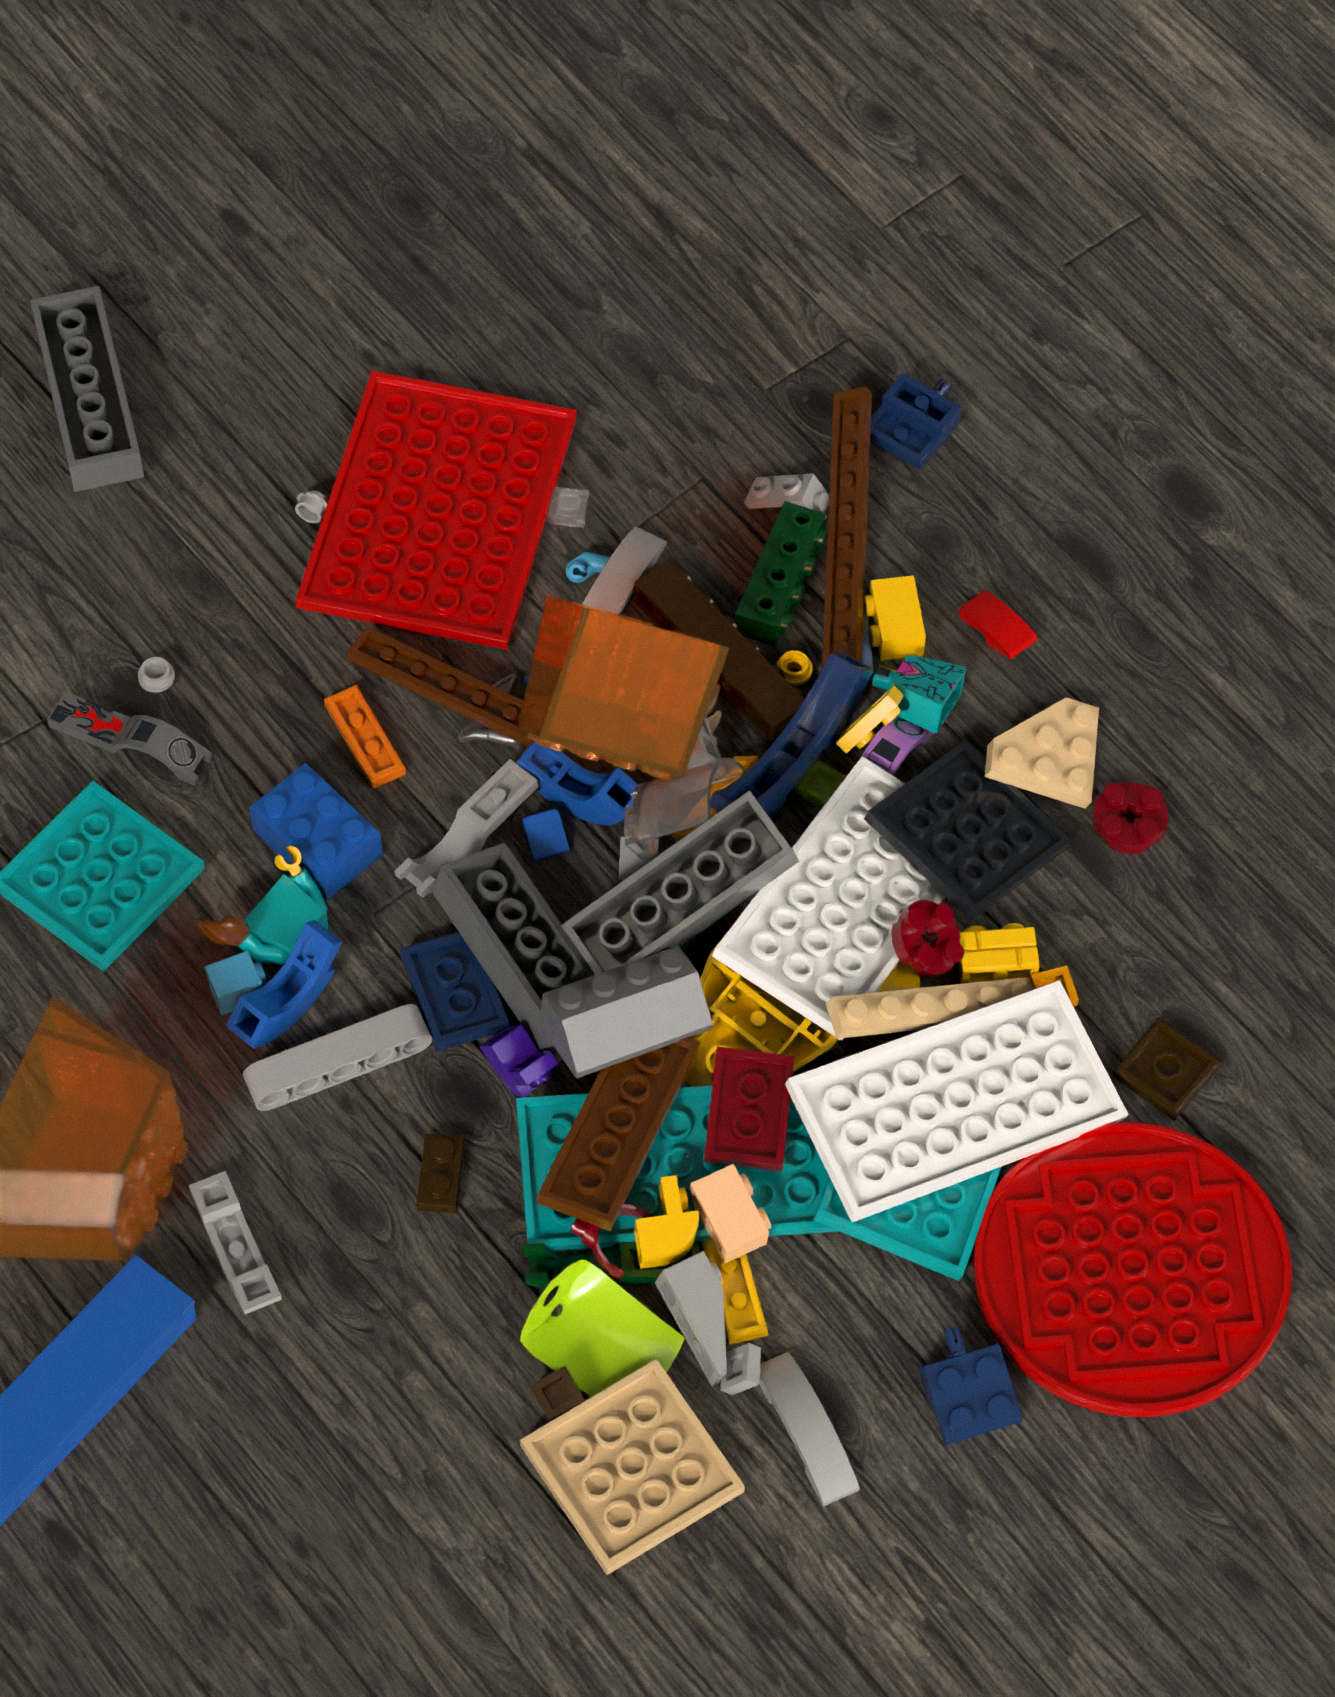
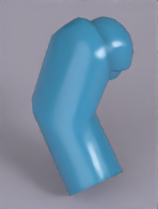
M584 552L567 565L566 575L570 581L580 583L597 572L601 573L611 556Z

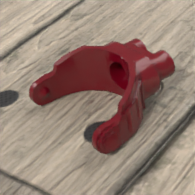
M624 1204L618 1217L633 1216L639 1219L654 1217L650 1212L630 1204ZM576 1218L570 1232L581 1237V1243L592 1248V1253H594L596 1260L602 1268L606 1269L613 1277L621 1279L625 1274L624 1271L612 1265L599 1247L598 1234L602 1228Z

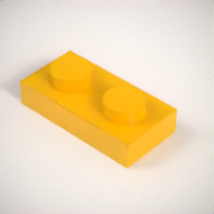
M893 685L842 732L836 744L845 753L849 752L855 745L859 749L863 748L874 737L875 733L872 729L880 722L886 726L900 713L901 709L898 705L904 695Z

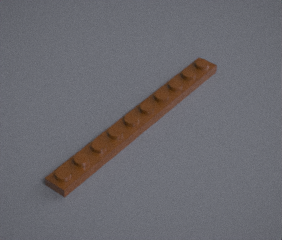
M867 386L834 393L822 669L830 654L836 652H845L862 662L872 393Z

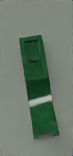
M695 1240L689 1252L680 1260L669 1265L640 1269L636 1243L618 1242L612 1247L602 1250L603 1255L612 1265L624 1271V1276L618 1279L602 1268L596 1260L594 1253L566 1255L547 1249L544 1243L522 1245V1256L528 1257L529 1273L525 1275V1284L546 1289L551 1280L558 1276L566 1267L579 1260L589 1261L618 1285L655 1283L663 1270L700 1253L698 1240ZM559 1285L554 1287L551 1291L557 1292Z

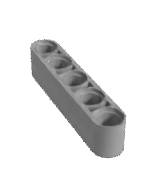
M407 1004L259 1060L248 1066L243 1071L242 1076L257 1109L268 1111L415 1055L429 1047L433 1039L417 1005Z

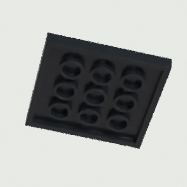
M965 740L868 810L864 820L972 922L1065 851L1072 839L1015 786L985 777L986 758Z

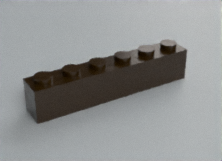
M669 559L635 581V603L714 685H720V691L773 744L804 702L805 694L799 688H793L785 680L781 669L774 663L770 664L762 656L757 644L751 639L747 640L738 631V627L733 619L728 615L723 616L715 607L712 598L706 592H700L692 584L688 573L682 568L678 569Z

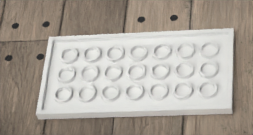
M863 756L792 847L799 862L759 890L712 954V957L833 1036H835L825 1003L834 996L878 992L900 961L894 950L891 937L892 926L898 922L900 916L898 914L899 911L916 901L929 900L936 904H941L945 899L941 892L864 820L868 810L905 783Z
M1060 980L788 1078L785 1083L851 1222L1076 1139L1082 1134L1105 1124L1121 1122L1128 1116V1112Z

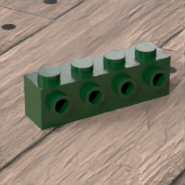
M784 501L735 613V624L738 627V631L744 637L776 647L781 634H788L793 619V614H790L793 605L799 606L805 592V586L802 584L806 577H812L817 564L815 554L818 549L823 550L827 543L828 529L825 528V513Z

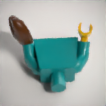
M294 846L286 847L287 852L292 857L291 864H287L280 854L275 857L276 867L283 871L288 870L291 874L289 877L283 874L245 920L230 915L216 922L203 916L196 919L197 927L207 938L215 943L238 946L242 951H248L250 957L256 963L284 964L306 922L315 920L328 930V908L318 885L306 868H300L299 866L301 862L300 851Z

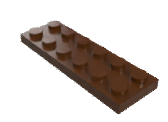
M686 1037L676 1043L601 1069L537 1195V1203L611 1231L699 1052L700 1041Z

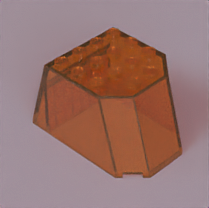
M547 595L518 728L528 733L527 739L548 749L563 752V749L570 750L569 752L577 754V756L597 762H599V759H603L605 762L613 764V766L630 771H635V768L642 772L649 773L650 776L671 781L672 774L684 777L729 647L681 631H669L655 627L653 623Z
M51 998L0 1108V1257L123 1261L142 1243L146 1231L151 1232L154 1229L159 1211L156 1208L161 1197L166 1198L173 1183V1175L171 1174L175 1164H181L186 1155L188 1143L184 1141V1125L180 1122V1107L177 1106L175 1099L176 1089L173 1088L168 1070L54 998Z

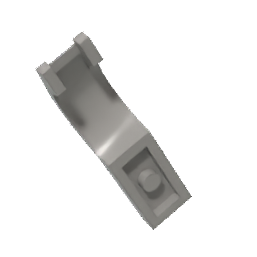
M509 759L458 809L456 818L443 839L421 858L413 860L407 858L394 871L395 876L400 880L406 878L417 887V894L422 898L432 893L441 866L479 852L487 837L538 788V780Z

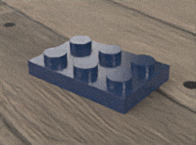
M459 932L400 949L402 963L426 1026L433 1039L432 1042L436 1052L497 1034L509 1026L507 1015L494 983Z

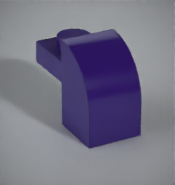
M509 1025L479 1046L497 1075L513 1093L521 1098H524L554 1076L550 1069L558 1065L551 1051L537 1050L522 1025Z

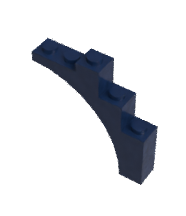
M845 652L831 653L804 702L772 746L738 780L726 788L715 791L708 806L719 813L750 790L774 823L790 791L804 787L822 750L836 746V742L851 717L874 669Z

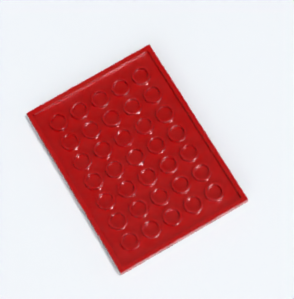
M371 371L296 597V607L508 650L576 424L577 410Z

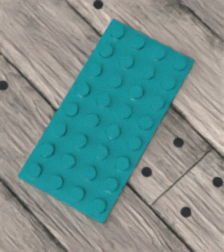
M712 1086L680 1088L624 1204L644 1209L653 1216H662L658 1190L660 1178L676 1175L678 1188L685 1187L687 1193L688 1211L683 1212L696 1211L689 1198L691 1183L730 1166L703 1162ZM588 1094L516 1098L527 1244L544 1243L547 1249L551 1251L590 1248L581 1243V1237L570 1232L576 1218L537 1203V1195ZM790 1096L782 1172L735 1166L739 1175L744 1173L747 1176L753 1189L751 1198L756 1208L762 1207L770 1220L771 1229L768 1230V1236L840 1232L813 1220L829 1175ZM633 1216L617 1217L611 1231L603 1228L599 1231V1247H612L618 1242H635L634 1226L635 1220L639 1218ZM699 1217L695 1240H711Z

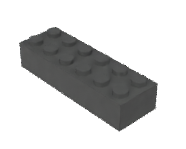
M99 286L30 300L74 492L143 478L144 473L140 451Z
M749 790L561 926L596 975L676 946L681 947L797 864L799 859Z
M506 843L442 865L432 892L539 1051H551L557 1062L562 1061V1057L539 1026L542 995L545 992L594 976L595 973L562 928V924Z

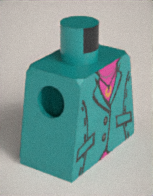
M909 655L897 671L879 665L874 673L872 686L887 691L895 685L904 695L898 705L901 711L897 716L937 734L962 695L966 667Z

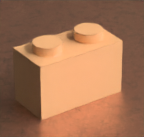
M734 1164L692 1182L689 1190V1198L696 1211L699 1210V1217L724 1264L766 1245L769 1235L768 1230L771 1229V1223L765 1210L762 1207L757 1209L751 1198L753 1189L749 1179L744 1173L739 1175Z

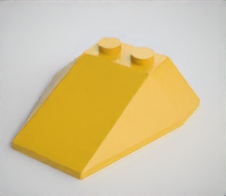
M714 948L708 957L700 978L713 1025L711 1030L690 1037L700 1041V1048L684 1081L691 1087L712 1086L717 1046L794 1056L793 1073L829 1051L839 1039H836L835 1036L712 957Z

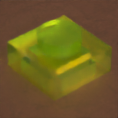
M817 759L798 783L795 792L823 808L847 776Z

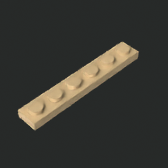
M1030 977L834 996L825 1004L836 1039L924 1030L1034 989Z

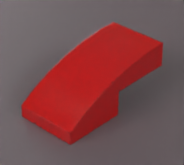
M987 590L982 591L958 609L962 621L985 635L987 645L1010 660L1037 641L1036 634L1021 617Z

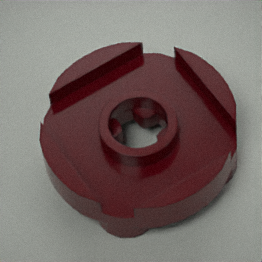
M1135 782L1108 784L1094 805L1092 817L1094 831L1097 835L1100 834L1107 841L1106 845L1115 851L1137 854L1148 850L1150 845L1154 844L1157 840L1159 842L1163 838L1167 828L1168 809L1162 800L1163 795L1161 791L1155 787H1148ZM1126 812H1133L1139 818H1135L1134 823L1130 824L1126 823V817L1120 815Z
M920 900L903 907L899 911L898 922L892 926V943L896 955L903 965L910 964L913 969L918 971L914 974L923 978H933L948 972L955 963L962 960L964 949L960 944V933L954 921L953 911L945 903L936 904L929 900ZM927 933L930 943L924 942L922 935Z

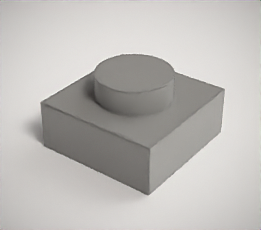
M747 1343L726 1352L727 1373L721 1380L720 1391L735 1395L759 1385L761 1347Z

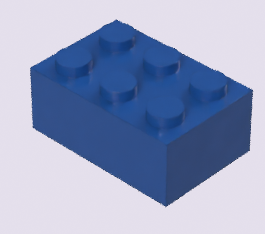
M306 763L249 807L253 831L278 855L280 854L288 864H291L292 857L287 852L286 847H296L301 853L300 868H306L318 885L325 900L331 898L383 856L380 832Z

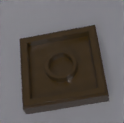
M1159 1018L1113 1072V1078L1175 1121L1218 1071L1222 1061Z

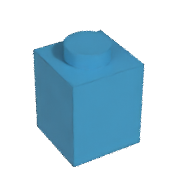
M248 951L205 966L208 986L221 1016L234 1010L241 995L256 991L263 984L267 983L260 962L253 964Z

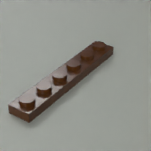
M368 626L347 651L349 661L526 746H529L540 733L543 735L552 723L550 713Z

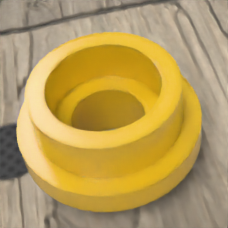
M796 650L788 651L777 661L776 665L781 669L785 680L791 686L805 684L812 676V663L803 652ZM792 668H795V669H798L799 671H798V672H791V671H789V670L792 669Z

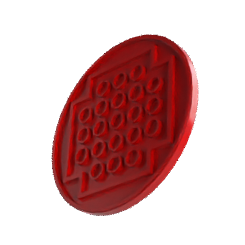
M1111 1122L1088 1131L1076 1139L1020 1159L1005 1174L988 1200L976 1236L973 1260L974 1283L984 1319L994 1338L1013 1363L1035 1383L1072 1404L1092 1411L1126 1417H1156L1176 1414L1209 1403L1236 1387L1258 1367L1273 1346L1282 1327L1291 1293L1292 1266L1286 1233L1275 1208L1259 1184L1242 1166L1213 1145L1176 1129L1148 1123Z

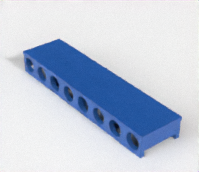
M137 1255L114 1276L0 1395V1526L197 1319L194 1307L195 1300Z

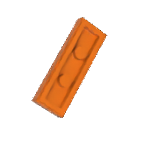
M357 684L324 699L325 708L372 789L406 775L404 764Z

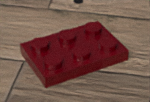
M717 1046L703 1162L724 1165L734 1164V1166L782 1172L790 1094L785 1083L793 1075L794 1056Z

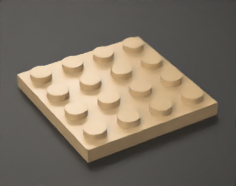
M657 1359L520 1440L521 1448L606 1575L742 1494L745 1488L738 1475Z

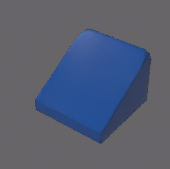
M558 809L548 810L522 819L523 834L534 863L570 852Z

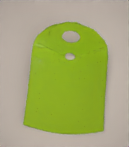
M579 1260L569 1265L551 1280L530 1311L520 1337L524 1347L554 1371L566 1366L579 1389L590 1397L595 1396L655 1359L658 1360L667 1373L685 1340L684 1336L587 1260ZM559 1285L553 1299L546 1306H543L550 1291ZM561 1304L563 1307L562 1313L558 1317L551 1316L556 1306Z

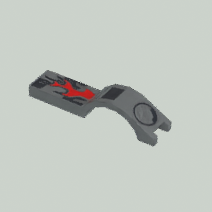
M66 691L47 719L50 728L114 754L119 749L124 748L135 749L149 754L164 763L179 780L194 786L199 782L198 775L194 773L199 762L203 760L210 763L213 758L212 752L178 728L161 719L147 715H133L129 717Z

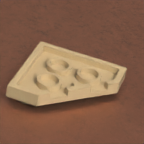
M1066 697L997 736L987 745L985 777L1085 809L1092 802L1099 708Z

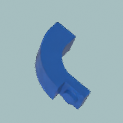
M541 733L534 738L515 762L538 780L541 788L537 792L565 812L598 825H614L624 820L646 792L619 767L608 774H597L584 769L567 757Z
M317 921L306 922L288 959L279 972L260 989L240 996L225 1027L253 1049L281 1036L309 1010L327 986L336 970L331 964L342 941Z

